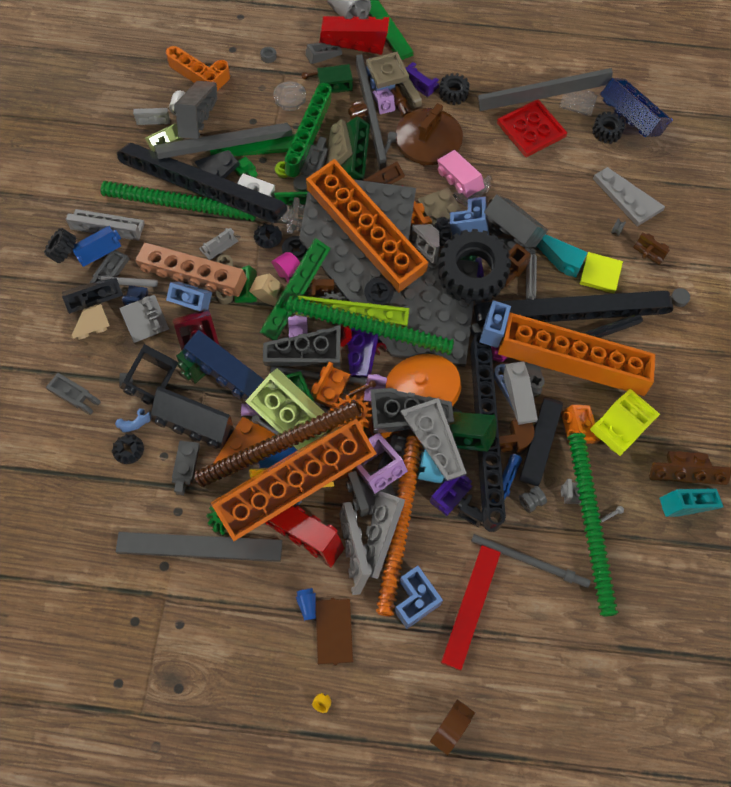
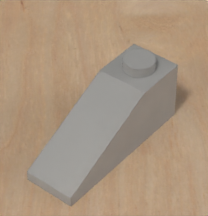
M432 224L412 225L409 241L429 261L436 264L440 247L439 231Z
M525 362L505 364L503 379L518 425L537 422L538 418Z

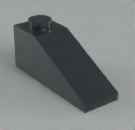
M117 278L77 286L62 292V298L69 314L123 296Z

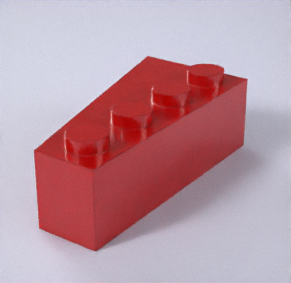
M323 16L319 43L382 55L388 33L389 17H383V19H376V17H369V19H359V17L345 19L344 16Z
M297 505L289 507L265 522L266 525L281 535L285 536L288 534V538L299 547L303 544L304 548L315 558L319 555L323 557L325 564L332 568L345 549L335 527L330 524L327 526L322 524L321 520L314 515L308 516Z

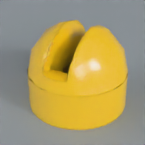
M320 693L313 700L312 706L320 713H327L331 706V698L328 694L325 696L324 693Z

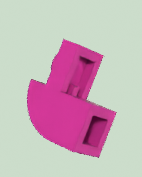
M285 252L271 261L279 277H284L287 283L300 264V261L290 252Z

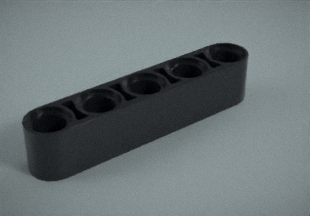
M544 396L538 414V421L534 428V437L528 448L519 478L520 482L539 487L562 410V401Z

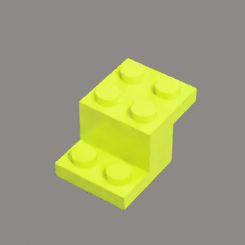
M629 389L590 430L598 439L607 444L613 452L621 456L648 426L656 420L660 413L633 390Z

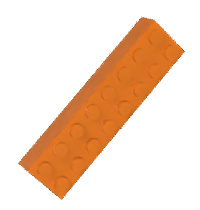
M335 159L306 178L309 193L379 272L392 284L398 293L427 272L428 261Z
M509 312L505 332L499 345V355L624 391L631 389L636 394L642 396L646 395L654 383V353Z
M357 418L354 420L350 419L349 422H344L343 425L332 429L212 501L211 505L234 542L377 453Z

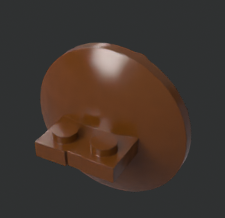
M438 103L434 108H421L406 114L396 128V144L406 158L420 165H438L437 160L453 150L459 152L463 141V132L460 124L453 116L443 111V105Z

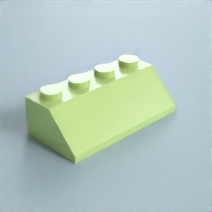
M278 368L271 372L245 401L277 432L282 434L283 431H288L289 428L294 429V426H299L300 423L305 424V421H311L312 418L316 419L318 415L322 416L325 413ZM321 432V435L316 434L314 438L310 437L309 440L305 439L303 443L299 442L298 445L293 446L299 450L325 433Z

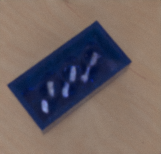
M611 78L599 94L604 98V103L609 106L612 105L615 108L614 111L618 115L627 118L626 122L633 127L636 126L639 129L638 132L644 137L661 136L673 121L626 79Z

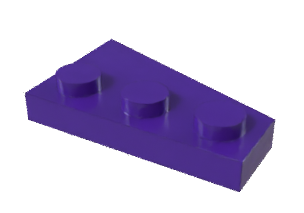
M355 328L351 329L352 339L346 344L349 349L348 361L352 377L361 378L371 375L378 334L372 335L371 332L367 334V331L361 332L360 329L358 331Z

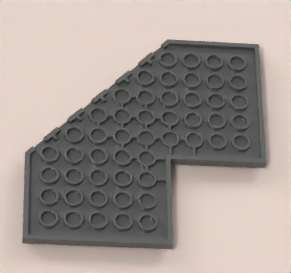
M354 180L409 240L416 188ZM308 191L299 237L300 242L308 249L313 240L317 238L329 246L331 249L321 264L326 275L330 279H334L335 285L339 288L341 294L346 296L347 301L372 304L367 302L364 295L366 284L374 278H386ZM421 254L428 261L427 272L399 293L394 288L393 298L389 304L384 305L409 308L407 329L413 328L414 331L418 329L419 332L425 331V334L429 332L431 333L430 335L436 334V337L442 336L444 339L445 337L448 340L454 339L452 352L448 356L447 353L441 354V351H430V348L424 349L422 346L419 348L418 345L412 346L411 343L408 345L407 342L401 343L400 340L395 341L393 338L389 340V337L384 338L382 335L378 337V340L386 345L387 352L392 357L407 359L419 354H435L448 359L456 366L465 367L474 301L468 304L463 299H460V301L456 300L453 294L450 296L446 292L447 287L443 288L440 284L441 279L438 278L440 257H437V263L433 264ZM460 259L457 261V267L464 275L477 278L479 262ZM377 286V291L374 294H378L379 298H381L383 292Z

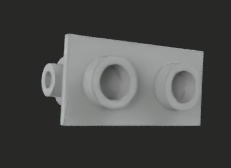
M226 228L224 232L209 242L203 243V246L199 249L209 260H212L236 244L238 240L233 235L234 231L232 228Z

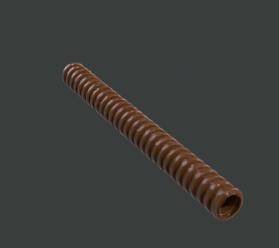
M353 399L351 403H345V406L340 405L339 408H334V411L329 410L328 413H323L322 416L318 415L316 419L307 420L305 424L300 423L299 426H294V429L289 428L288 431H283V434L278 433L277 436L274 435L271 438H267L266 441L263 440L260 443H256L255 446L252 445L249 448H245L244 451L241 450L238 453H234L233 456L230 455L227 458H223L222 461L219 460L217 463H212L206 466V468L195 471L196 482L201 487H205L206 484L209 485L212 482L221 480L222 477L225 478L228 475H232L233 472L236 473L238 470H243L244 467H249V464L254 465L255 462H260V459L270 458L271 454L281 453L282 449L287 450L288 447L292 448L293 445H298L299 442L303 443L305 439L314 438L316 434L321 435V432H327V429L332 430L333 426L336 428L338 424L343 425L344 422H349L350 419L354 420L356 416L361 417V408L357 401Z

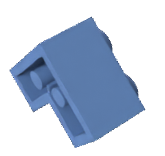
M486 197L468 199V210L450 213L452 236L456 233L461 235V231L464 230L471 232L472 229H478V232L488 231L489 235L488 215L484 213L487 208Z
M416 566L401 577L400 584L409 598L396 606L395 613L405 628L408 629L441 606L443 599L419 566Z

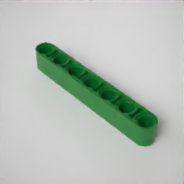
M321 83L317 86L285 156V173L289 177H296L300 174L310 147L313 145L330 106L332 88L327 83Z

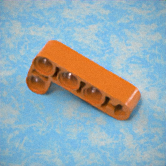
M171 46L166 50L169 66L194 83L196 81L216 82L218 91L230 79L229 65L225 60H218L208 67L179 47Z

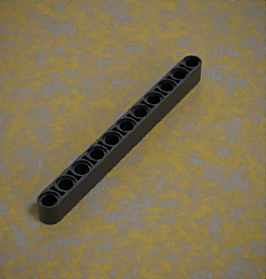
M128 143L117 152L118 160L124 165L268 222L277 223L287 213V206L281 200L173 158L158 159L155 151L137 144Z
M669 291L497 301L510 305L511 313L542 322L629 317L638 313L641 316L663 315L672 312L674 309ZM482 302L474 306L476 323L480 326H484L492 302Z
M479 332L474 336L470 346L475 414L496 415L497 420L496 436L488 452L477 450L481 507L484 528L489 532H496L504 523L506 512L492 349L490 345L480 343L482 332ZM488 480H492L495 484L489 483ZM489 498L494 499L496 503H492ZM490 517L496 518L498 523L493 522Z

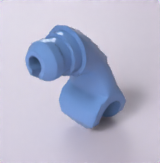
M140 408L137 410L138 417L135 420L124 421L123 419H118L115 425L122 432H130L150 422L152 415L150 412L144 415L145 410Z

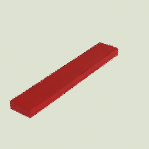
M481 545L441 664L458 671L462 670L501 552Z

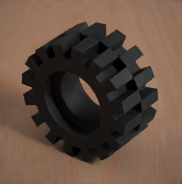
M450 73V76L448 74L445 75L440 82L439 88L440 98H443L442 101L445 102L447 100V104L453 102L452 105H455L456 102L458 105L461 104V101L465 102V99L468 98L470 83L467 82L468 79H464L463 75L459 76V73H456V76L453 73ZM455 87V88H458L459 90H458V91H453V90H450L449 88Z
M608 111L607 114L602 112V115L599 114L596 117L592 128V133L595 134L594 137L596 139L599 137L598 141L604 140V143H607V141H609V144H612L613 141L617 142L625 129L624 119H620L621 115L616 116V112L611 114V111ZM604 125L611 126L614 130L606 129Z
M64 228L58 229L54 236H51V240L47 242L48 245L45 247L44 255L57 263L63 262L68 257V254L72 252L71 249L74 248L76 243V236Z

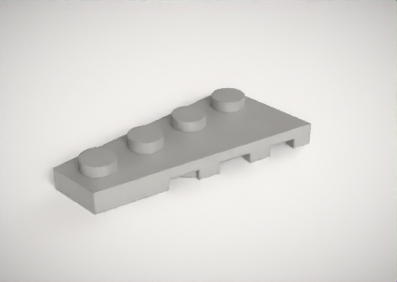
M439 398L400 411L446 481L467 474Z
M378 491L376 494L373 492V496L376 498L374 506H371L370 509L372 520L371 526H367L368 543L365 544L367 563L371 565L370 577L376 579L379 577L405 503L404 499L382 491Z

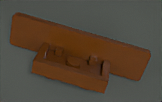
M668 451V463L653 462L649 474L650 480L727 485L731 477V467L712 466L708 454Z

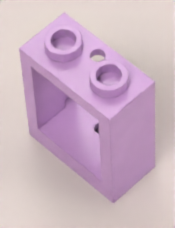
M379 432L369 438L377 454L354 468L374 494L408 472L403 459ZM386 451L394 461L370 476L363 468V465Z

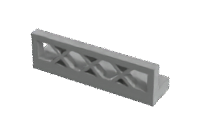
M75 209L74 214H68L66 217L71 230L96 233L110 225L112 230H117L121 238L137 241L140 239L145 224L144 220Z

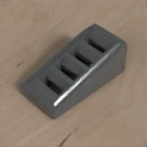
M313 43L307 44L305 55L310 64H315L342 55V50L338 46Z

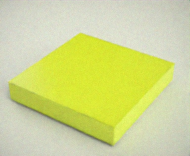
M588 252L580 285L615 294L623 261Z

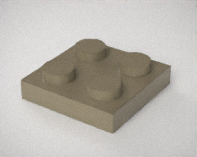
M398 52L366 60V65L377 89L409 81V74Z
M449 188L417 199V203H422L425 207L424 216H430L434 227L438 218L445 217L450 223V213L462 211Z

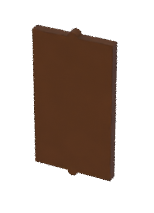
M331 598V600H317L318 665L334 664V666H337L338 663H353L350 599L335 600Z

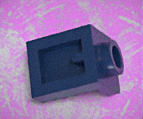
M129 285L127 295L122 297L124 306L147 297L148 289Z

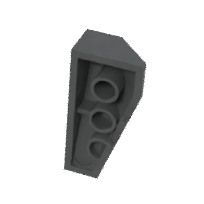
M393 388L370 390L374 434L411 429L400 411L437 398L415 395V393L397 391V389ZM439 399L447 422H454L452 402Z

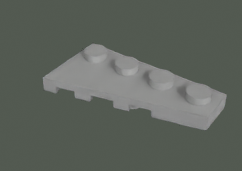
M608 167L593 177V180L636 226L659 214L665 208L664 205Z
M344 502L339 516L343 539H347L345 554L346 557H350L349 578L354 579V587L351 588L352 595H360L371 575V565L367 563L366 546L362 544V531L357 525V512L353 510L352 502Z

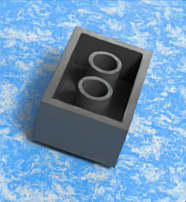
M497 194L484 211L491 223L500 225V230L507 235L511 234L514 236V241L521 246L536 247L548 231L545 226L509 198Z

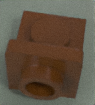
M313 279L312 286H308V297L324 296L325 292L331 294L332 290L334 291V279Z

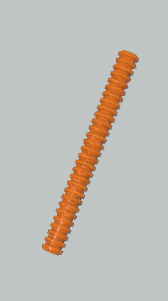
M408 436L406 438L407 443L405 444V454L403 455L405 460L403 461L408 472L399 478L400 483L398 484L399 489L396 496L404 499L405 503L394 531L389 551L386 554L388 557H385L384 576L381 579L383 582L380 584L382 589L379 590L381 595L378 596L380 602H377L378 609H376V613L382 616H394V603L397 600L395 596L398 595L396 590L399 589L397 583H400L398 577H401L399 571L402 570L400 565L403 564L402 558H404L403 552L406 545L405 539H407L406 533H408L407 527L410 524L408 521L411 518L409 515L412 513L410 509L413 507L411 503L414 501L412 497L415 495L413 491L416 489L414 485L417 483L415 479L418 477L416 473L419 471L420 455L423 448L417 436Z

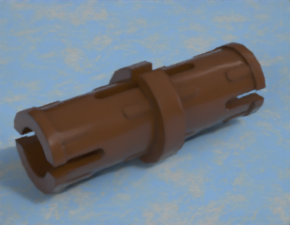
M395 87L397 92H395L394 88L391 89V92L394 95L395 107L399 109L403 118L405 114L411 111L407 105L406 98L403 97L400 89Z

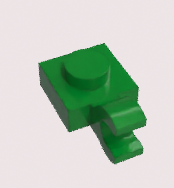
M246 156L238 160L241 165L234 171L239 177L242 174L257 178L256 167Z

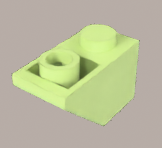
M176 123L145 138L152 151H155L154 145L183 140V138L178 137Z

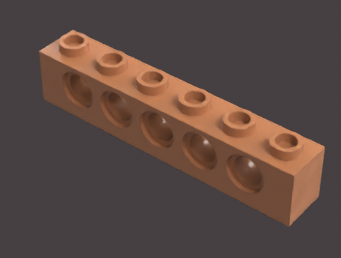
M145 242L135 260L140 270L145 273L151 272L162 278L169 277L177 282L183 281L195 287H205L209 291H219L226 296L233 295L239 297L247 280L243 269Z

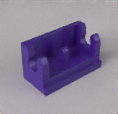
M412 62L408 67H405L409 74V79L415 89L428 98L439 88L437 83L439 79L434 78L430 80L417 71V68H415L417 64Z
M465 475L445 481L431 496L430 503L445 516H448L470 491L472 481Z

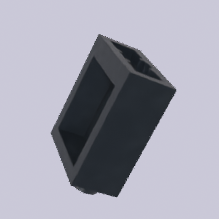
M144 344L120 388L127 395H135L141 398L143 403L153 405L154 395L129 383L141 359L167 371L160 385L164 389L179 362Z

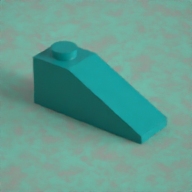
M546 234L536 246L559 271L574 278L577 277L588 253Z
M676 489L659 498L665 517H678L723 508L717 489Z

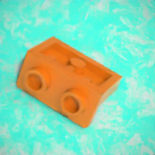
M329 361L327 366H323L320 372L321 378L318 383H314L311 393H313L314 401L333 408V403H338V398H340L347 386L351 374L334 368L333 363Z
M571 405L561 412L567 437L574 433H583L586 435L584 439L587 441V444H596L600 441L590 430L595 424L590 405Z

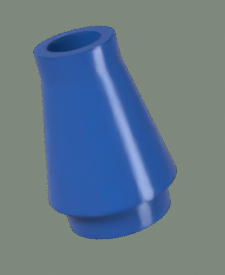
M313 588L296 591L297 597L295 598L304 621L315 619L316 593L313 592Z

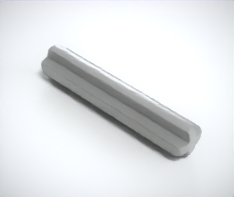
M531 254L530 262L526 267V300L536 299L537 256L535 254Z

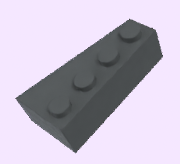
M196 81L174 104L178 137L199 138V130L204 128L202 123L204 120H208L209 111H212L217 101L216 82Z
M338 325L334 326V328L321 329L308 334L304 333L295 337L263 343V363L265 366L323 367L327 366L330 361L333 363V367H340L341 327Z

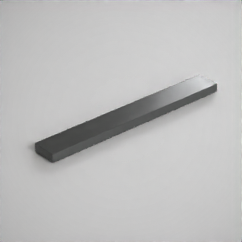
M362 54L356 55V69L362 96L368 109L367 118L370 124L379 170L386 168L387 158Z
M612 68L478 95L479 109L484 111L611 85L613 71Z
M282 123L200 137L198 139L154 145L158 159L289 137L293 134L289 124Z
M119 532L116 553L281 562L282 540L239 538L233 542L231 537Z

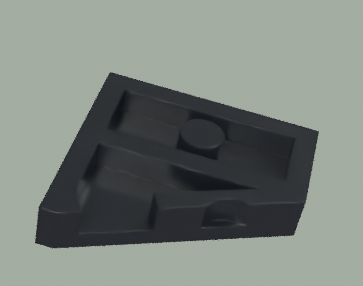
M229 150L194 162L199 169L224 179L241 165Z

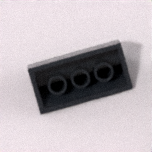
M158 386L151 411L156 425L165 428V426L172 428V431L179 435L183 433L189 435L194 441H204L214 449H222L234 431L229 414Z

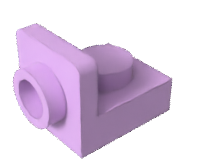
M388 88L372 92L373 99L378 104L380 114L395 111L394 95Z
M298 315L288 317L289 338L299 334H308L307 317Z
M378 374L368 375L366 385L370 381H375L376 387L365 390L364 403L369 402V405H371L370 390L385 388L386 377Z

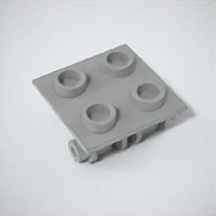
M155 295L145 297L142 300L119 308L134 343L169 329Z

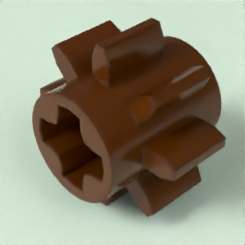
M361 101L351 103L352 107L348 108L350 119L352 120L358 116L365 121V116H368L366 104H361Z

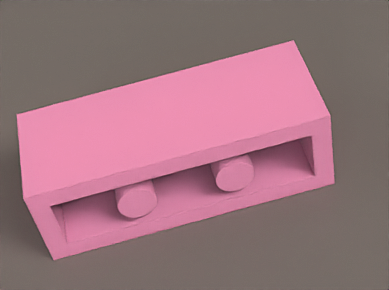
M455 150L437 160L439 174L442 177L444 176L448 183L454 185L458 193H462L466 198L485 188L482 174Z

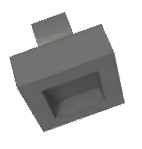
M393 434L390 446L402 458L405 454L406 438Z

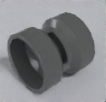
M538 486L533 487L530 493H523L519 496L522 507L528 513L533 512L537 506H543L547 503L544 492Z

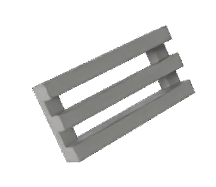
M168 108L134 109L133 114L137 125L170 124Z

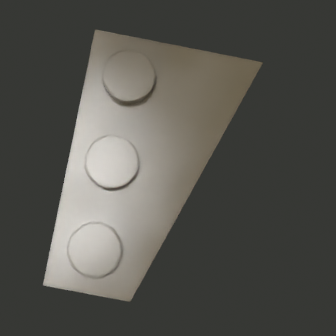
M342 119L335 123L330 130L326 164L335 159L342 165L353 154L347 124Z

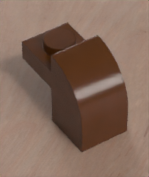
M518 243L509 251L511 266L505 284L506 288L516 277L522 274L531 259V253Z
M514 419L509 426L511 435L499 436L501 452H508L514 448L515 454L520 455L528 449L533 440L534 426L533 422L518 425L517 419Z
M457 699L429 742L446 755H449L469 726L475 712Z

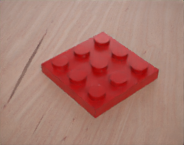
M539 99L497 120L499 127L525 158L567 136V131Z

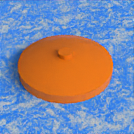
M419 354L398 363L387 376L385 388L415 393V395L439 398L452 402L453 406L461 392V379L457 368L448 359L435 354Z

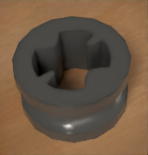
M618 218L611 233H616L619 236L626 222H621Z
M490 222L489 233L496 236L503 233L500 230L501 226L496 223V226L499 227L497 229L493 227L495 224Z

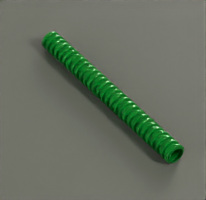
M103 181L101 184L102 196L118 197V199L123 198L124 200H134L135 202L139 200L141 203L144 201L146 204L155 203V205L160 204V206H171V208L176 207L177 209L181 207L182 210L187 209L190 211L192 209L194 212L197 210V212H208V214H219V216L224 215L230 218L234 216L236 219L240 217L241 220L245 218L247 221L249 219L251 221L256 219L253 215L213 199L208 200L207 197L203 199L201 196L198 198V196L192 197V195L187 196V194H176V192L171 193L170 191L166 193L165 190L160 191L153 188L150 190V188L145 189L144 187H134V185L129 186L128 184H118L117 182L113 184L111 181Z
M293 295L287 300V312L292 311L294 314L297 312L298 315L304 314L305 317L308 315L309 318L315 317L316 320L319 318L321 321L326 320L327 323H338L340 326L344 325L345 328L349 326V329L355 328L356 331L360 329L361 332L367 331V334L371 332L372 335L378 334V337H381V335L384 338L389 337V340L393 338L395 341L400 340L401 343L407 342L408 345L409 343L412 346L418 345L419 348L421 346L424 349L430 348V351H441V354L447 353L448 356L453 349L454 339L448 340L447 337L445 339L442 336L436 337V334L430 335L431 333L429 332L425 334V331L419 332L418 329L414 331L413 328L407 329V326L403 328L402 325L396 326V323L392 325L390 322L385 323V320L381 322L379 319L374 320L373 317L367 318L368 316L366 315L363 317L362 314L356 315L355 312L353 314L350 311L345 312L344 309H333V306L329 308L326 304L322 306V303L316 304L315 301L311 303L310 300L305 301L304 298L301 300L299 297L293 298Z
M574 433L567 438L570 441L569 446H571L572 464L575 465L573 470L576 471L574 476H577L575 482L578 483L576 485V488L579 489L577 493L580 495L578 499L581 501L582 519L585 520L583 525L586 526L584 528V531L587 532L585 537L588 538L586 543L589 545V557L592 559L590 563L593 564L591 570H594L592 576L595 577L593 581L596 583V596L599 597L597 599V602L600 603L598 609H601L599 615L602 617L614 616L619 611L616 610L617 604L614 602L616 597L613 596L615 594V591L612 590L614 585L611 584L613 579L610 577L611 571L608 569L610 564H607V561H609V558H606L608 553L605 549L607 547L603 543L605 542V539L602 537L604 532H601L603 526H600L602 521L599 517L601 515L598 513V501L595 500L597 495L594 494L596 489L593 488L595 483L592 482L594 478L591 476L590 458L587 457L589 452L586 451L588 449V446L585 445L587 441L584 439L586 435Z

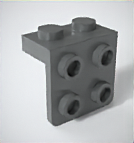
M356 471L348 473V480L345 482L348 492L353 494L354 499H352L354 509L359 511L360 517L370 515L371 506H374L376 497L373 496V491L361 476H357ZM374 471V472H371V473H368V474L371 476V475H373L374 473H376L377 471ZM391 483L380 490L396 496Z

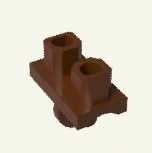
M642 233L633 246L634 249L643 254L642 258L644 260L648 257L658 265L663 262L670 251L669 246L664 243H658L655 241L654 236L649 233Z

